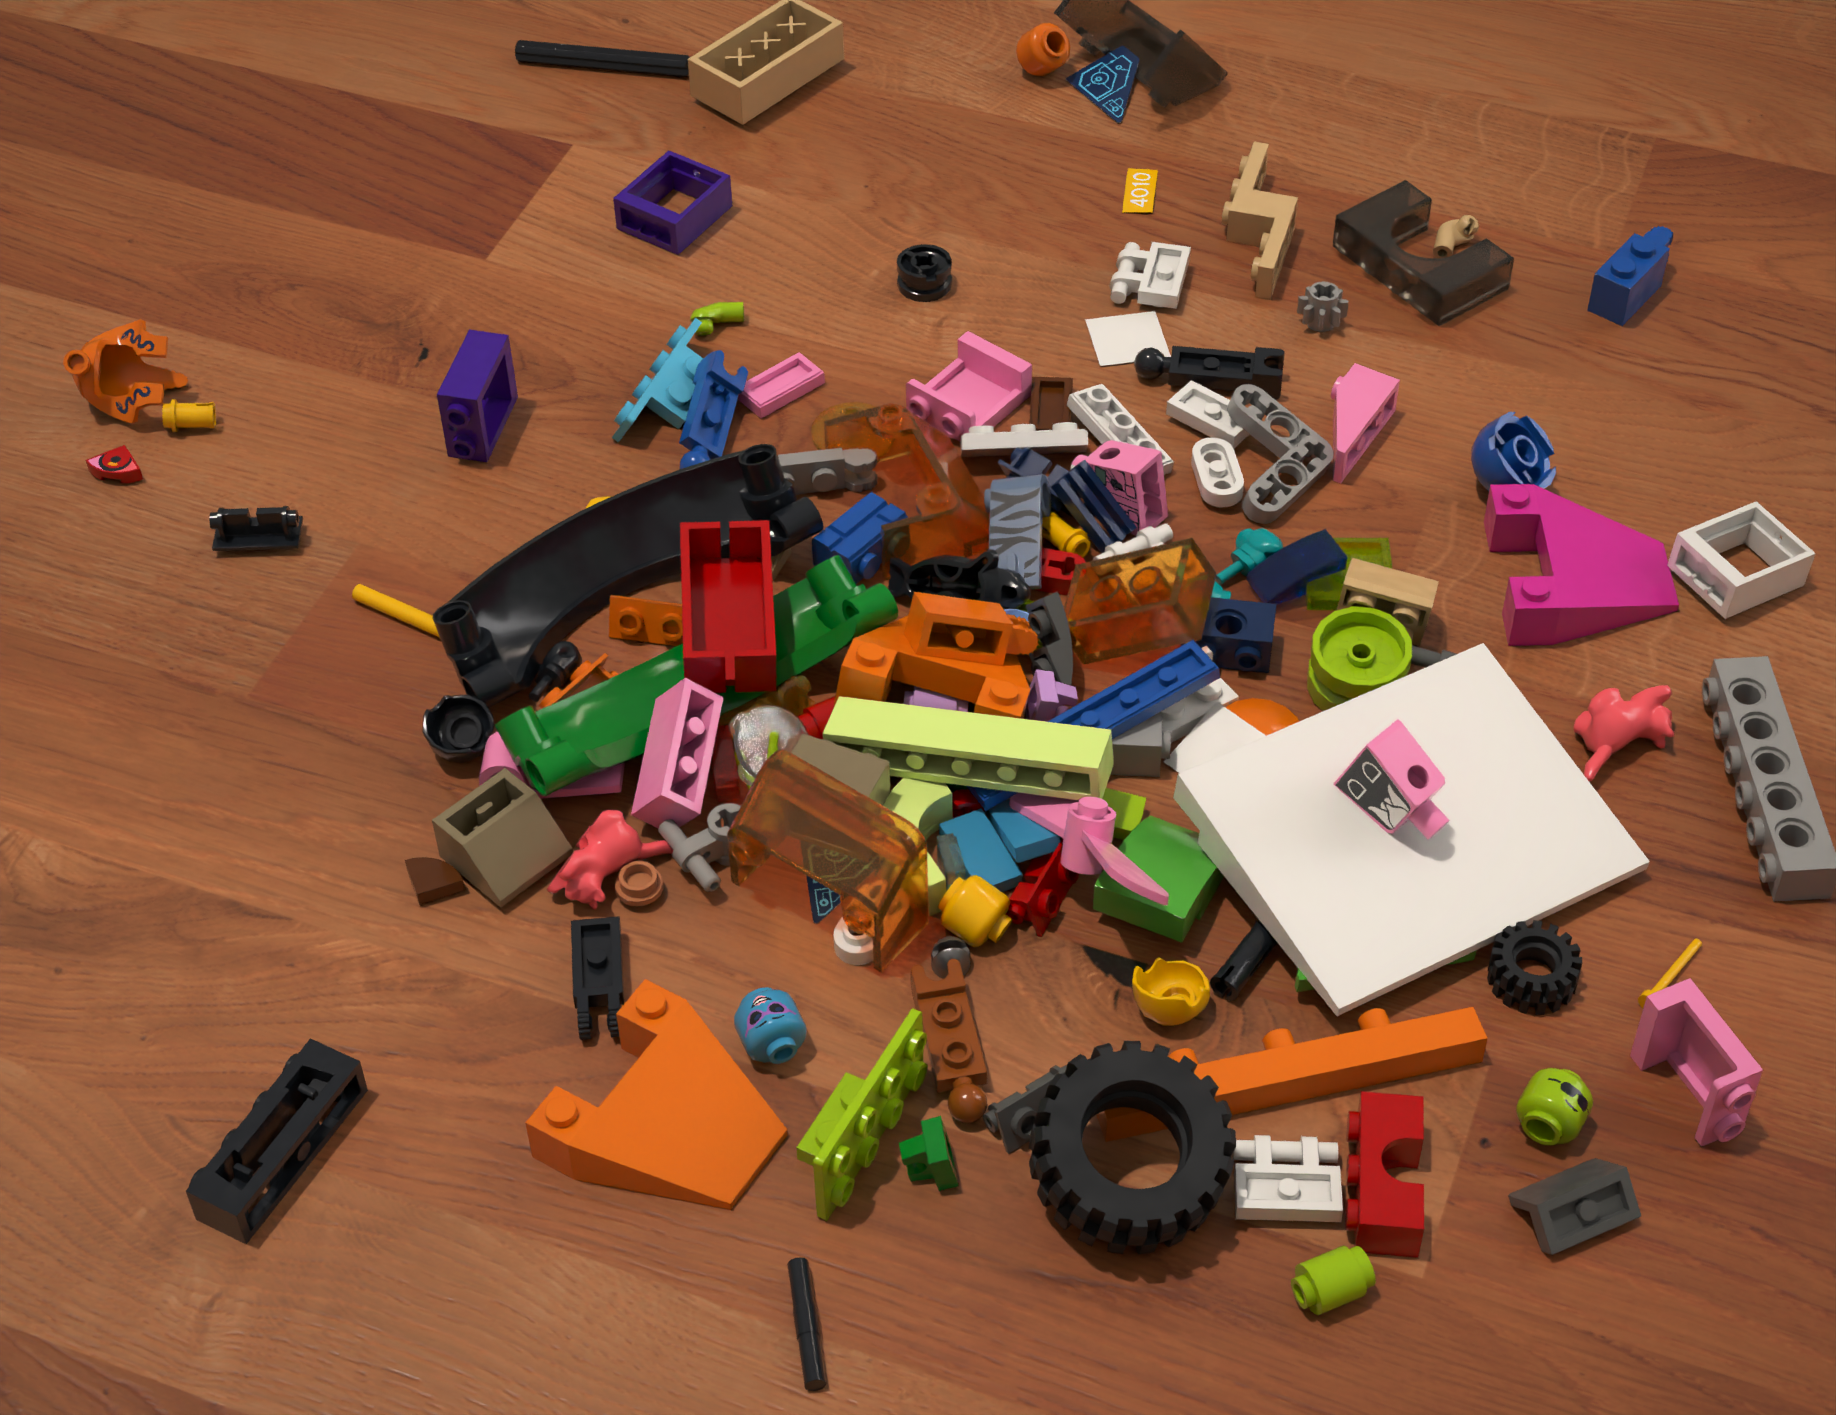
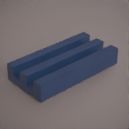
M1086 460L1078 463L1051 486L1101 553L1105 552V547L1117 541L1121 542L1127 534L1137 528ZM1069 483H1071V485L1074 487V489L1077 491L1080 497L1084 500V504L1073 491V489L1070 487ZM1095 516L1106 529V531L1109 533L1110 537H1108V535L1105 533V531L1102 529L1099 523L1095 520Z

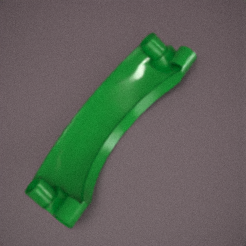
M836 555L808 570L805 573L807 578L774 595L776 687L851 644L854 638L896 620L898 617V607L889 589L881 583L868 589L865 588L864 584L857 586L841 556ZM683 643L621 674L536 712L532 706H528L496 723L495 728L517 767L521 766L531 787L542 796H547L589 774L604 771L643 755L655 699L684 679ZM735 685L726 686V693H716L723 697L720 717L769 691L735 692Z

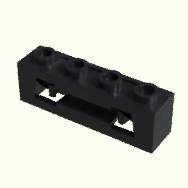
M311 1038L298 1054L292 1055L286 1062L282 1074L269 1090L262 1092L257 1097L251 1112L237 1129H232L225 1136L221 1148L206 1167L200 1168L192 1177L186 1194L195 1219L247 1244L368 1091L361 1062ZM333 1102H338L320 1125L319 1120ZM266 1188L268 1190L267 1193L249 1214L248 1209Z

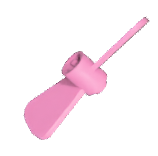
M1017 793L1010 797L1009 805L1013 810L1064 839L1060 862L1066 869L1087 875L1101 874L1105 870L1111 878L1129 890L1159 904L1168 905V892L1112 844L1116 812L1108 806L1105 800L1097 797H1082L1079 800L1026 793Z

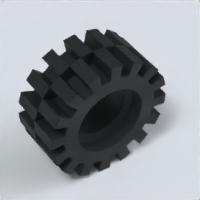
M1533 920L1532 928H1527L1526 922L1520 921L1516 923L1515 931L1509 925L1503 929L1502 936L1497 935L1491 952L1487 979L1489 985L1493 984L1492 992L1496 998L1505 994L1503 1004L1510 1008L1514 1002L1520 1004L1518 1012L1527 1014L1528 1007L1530 1006L1535 1007L1536 1015H1544L1547 1005L1552 1013L1560 1010L1562 1003L1567 1005L1571 1001L1577 987L1582 967V957H1579L1581 950L1578 944L1570 945L1572 941L1570 934L1565 932L1559 937L1557 935L1558 926L1550 924L1549 929L1544 930L1541 929L1542 921ZM1536 960L1547 965L1553 973L1547 975L1530 974L1522 970L1516 962Z

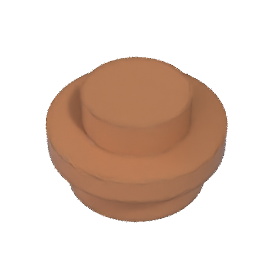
M630 862L620 870L615 880L616 894L625 904L631 906L648 905L657 900L663 891L662 876L648 862Z

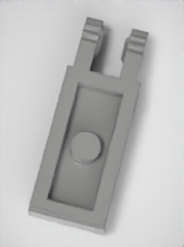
M842 448L778 455L784 478L793 484L796 495L827 492L844 488L853 492H862L863 490H872L877 485L876 471L872 470L877 465V454L872 449L855 448L842 450Z

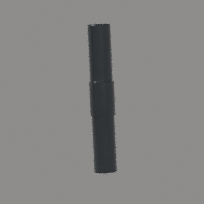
M799 1257L791 1259L787 1263L796 1338L799 1344L805 1389L818 1391L826 1386L817 1310L814 1304L809 1263L807 1259Z

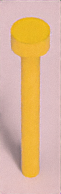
M1695 938L1652 990L1647 989L1642 992L1638 997V1003L1642 1008H1644L1647 996L1667 988L1702 946V942L1699 939Z

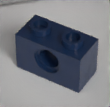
M1187 595L1181 646L1191 640H1194L1200 648L1207 646L1213 652L1212 661L1219 668L1269 673L1276 604Z

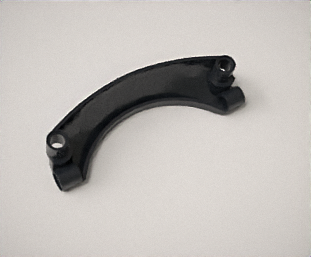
M770 444L754 445L746 450L698 463L642 483L561 521L487 569L450 601L439 607L433 613L432 619L446 655L452 661L466 694L485 702L487 707L490 708L530 687L549 650L555 644L561 642L583 621L609 605L610 595L625 596L643 586L681 573V522H720L721 558H730L729 521L769 520L771 557L823 531V521L816 506L809 498L803 497L797 500L793 484L784 478L776 448Z

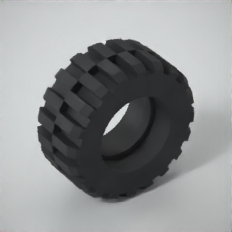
M1124 1041L1121 1051L1113 1052L1110 1043L1094 1047L1090 1059L1087 1060L1086 1056L1079 1054L1069 1061L1065 1073H1057L1047 1087L1045 1097L1040 1101L1029 1141V1149L1032 1150L1029 1161L1031 1178L1039 1180L1040 1184L1037 1195L1043 1206L1047 1207L1053 1204L1056 1208L1054 1220L1064 1230L1068 1229L1071 1224L1079 1228L1081 1233L1078 1240L1091 1247L1095 1239L1098 1238L1109 1242L1107 1252L1123 1254L1128 1245L1136 1246V1251L1139 1255L1153 1253L1158 1243L1164 1242L1167 1247H1171L1183 1241L1187 1231L1195 1232L1205 1222L1210 1211L1216 1206L1231 1176L1235 1162L1231 1155L1236 1148V1131L1227 1128L1232 1117L1228 1103L1224 1100L1215 1101L1214 1097L1219 1087L1209 1075L1201 1080L1194 1074L1197 1067L1195 1062L1185 1055L1180 1063L1167 1057L1170 1051L1168 1047L1155 1044L1152 1052L1141 1050L1140 1041ZM1120 1107L1139 1109L1153 1115L1169 1129L1177 1143L1180 1160L1176 1172L1167 1182L1145 1189L1127 1188L1109 1181L1093 1167L1083 1149V1132L1089 1120L1105 1110Z

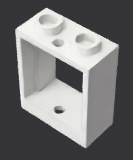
M1756 501L1677 533L1667 566L1723 618L1727 619L1804 586L1816 553ZM1745 543L1771 567L1745 577L1719 553Z

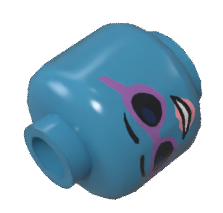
M765 987L748 993L742 999L734 1015V1026L745 1051L753 1060L759 1062L780 1064L790 1060L795 1056L798 1048L801 1047L806 1038V1024L795 1001L787 992Z

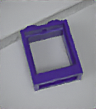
M669 150L613 198L616 228L677 255L733 206L730 175ZM673 189L697 198L680 214L657 205Z
M469 329L437 393L448 457L488 462L518 399L509 335Z

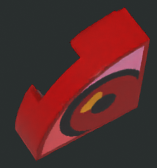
M125 445L85 460L89 472L97 479H120L121 483L125 484L143 480L139 466Z

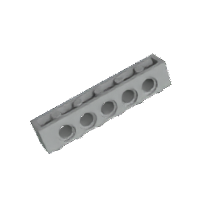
M1768 656L1714 659L1709 678H1704L1702 682V697L1705 705H1710L1713 712V732L1715 738L1722 740L1725 749V770L1728 774H1733L1735 780V800L1737 807L1744 809L1747 818L1746 832L1748 842L1751 846H1756L1759 855L1758 871L1760 879L1763 883H1768L1773 902L1831 899L1836 884V852Z

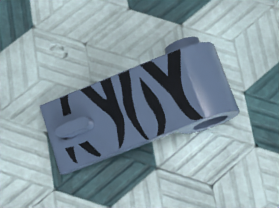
M1045 474L992 480L991 488L985 489L984 493L986 512L990 515L989 549L995 550L999 555L998 568L1018 572L1025 579L1031 590L1041 589L1042 518L1049 517L1051 513V493L1048 479Z

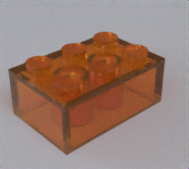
M1184 539L1075 565L1064 610L1069 624L1072 650L1083 665L1202 639L1217 573L1194 539Z

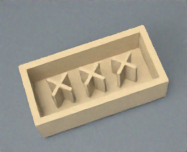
M781 0L688 58L691 96L744 125L844 59L843 22L801 0Z

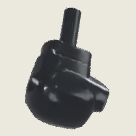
M568 641L559 642L546 654L535 679L537 685L529 694V698L532 701L537 702L545 692H550L555 687L561 688L570 682L571 675L582 664L580 652L573 643Z

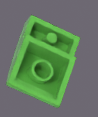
M1150 815L1131 831L1118 850L1168 892V905L1159 904L1129 890L1103 870L1094 884L1093 909L1183 942L1195 918L1200 920L1224 875L1199 846V833Z

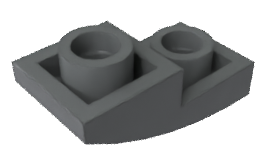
M1055 592L1026 605L1029 613L1028 622L1030 627L1036 632L1043 645L1042 648L1029 653L1032 661L1031 671L1033 676L1036 669L1054 672L1055 681L1071 685L1073 673L1072 640L1064 606L1059 593Z

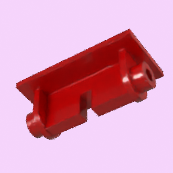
M1063 838L1053 853L1032 860L1024 873L1026 882L1032 883L1019 882L1009 898L1010 905L1005 915L1010 917L1014 924H1021L1023 921L1032 922L1038 937L1043 936L1051 920L1057 916L1066 894L1072 884L1076 883L1080 873L1066 869L1060 862Z

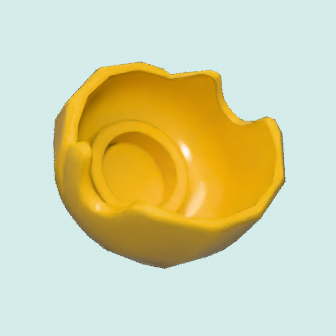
M1159 957L1155 959L1149 970L1143 972L1141 967L1136 966L1133 971L1132 987L1136 1004L1145 1017L1162 1026H1175L1190 1021L1201 1013L1209 1002V980L1197 965L1183 960L1165 961Z

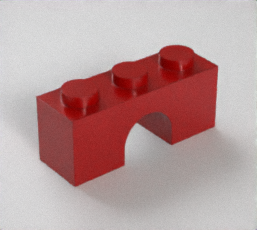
M1361 1091L1358 1112L1349 1111L1347 1118L1346 1140L1347 1142L1356 1143V1155L1348 1154L1346 1186H1355V1199L1347 1198L1345 1230L1355 1231L1354 1247H1361L1365 1253L1418 1258L1424 1233V1184L1399 1181L1389 1175L1386 1170L1396 1167L1418 1169L1424 1141V1096Z

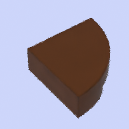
M428 857L405 860L406 869L419 905L465 891L461 875L450 864Z

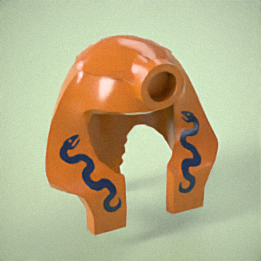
M142 319L116 327L96 336L89 342H86L80 350L69 351L63 360L65 369L72 374L82 397L100 411L128 423L138 422L140 409L150 405L163 406L164 390L168 388L174 389L175 387L181 388L188 383L187 377L180 372L176 373L173 370L169 371L166 368L162 369L161 367L148 365L142 361L141 356L166 358L168 349V337L153 335L146 331V321Z

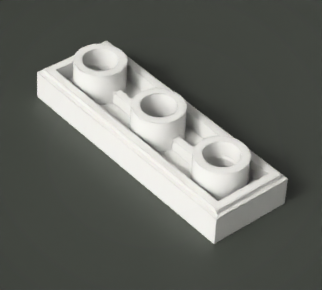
M1103 384L1069 394L1067 406L1101 444L1113 440L1159 450L1162 453L1164 475L1171 473L1174 461Z
M1072 422L1056 423L1052 425V430L1036 431V425L1033 424L1011 426V432H994L993 426H973L969 428V433L961 435V457L1011 455L1017 447L1021 449L1028 447L1038 454L1086 452L1088 447V430L1078 429L1077 423Z

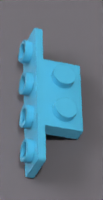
M697 318L692 321L687 329L681 325L677 328L666 344L672 348V351L668 354L662 350L649 369L655 373L654 377L651 379L645 375L632 393V396L638 399L636 403L632 404L627 401L614 421L620 426L612 436L615 441L619 442L645 406L677 429L685 422L695 388L693 379L697 366L703 359L686 346L702 323Z

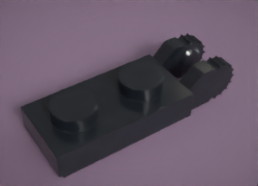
M620 916L572 920L573 999L578 1014L580 1040L591 1039L593 1019L590 1014V1007L608 1006V1031H610L611 1037H619L616 1013L621 1008V1005L624 1004Z

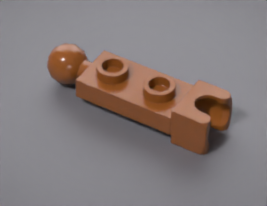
M950 959L947 963L948 975L939 981L929 979L921 965H914L910 972L911 991L916 1010L922 1012L923 1032L927 1034L926 1048L937 1093L952 1090L947 1100V1107L954 1119L962 1123H972L980 1120L987 1109L988 1103L984 1091L978 1085L987 1084V1070L966 994V984L960 962L957 959Z

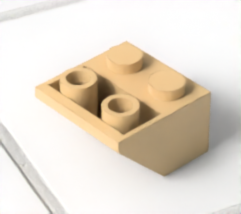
M1352 558L1345 576L1337 610L1357 606L1373 607L1389 613L1405 626L1412 644L1420 646L1433 607L1439 581Z

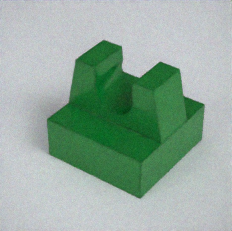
M941 1116L922 1120L923 1134L899 1142L902 1162L904 1165H907L910 1181L934 1178L939 1191L958 1187L959 1183L952 1146Z

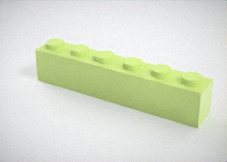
M839 696L823 731V739L862 753H870L889 761L890 776L1079 800L1082 797L1102 799L1114 765L1112 731L1110 729Z

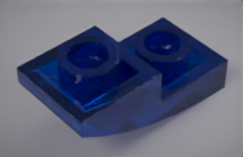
M1324 529L1297 540L1274 553L1248 572L1246 580L1263 603L1277 605L1306 595L1307 582L1346 569L1347 556L1329 532Z

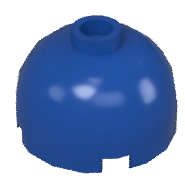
M1508 412L1488 423L1480 430L1471 449V461L1477 479L1488 491L1490 485L1535 484L1543 489L1551 485L1556 475V466L1550 469L1549 456L1555 453L1545 431L1532 418L1524 416L1520 419L1513 416L1516 412Z

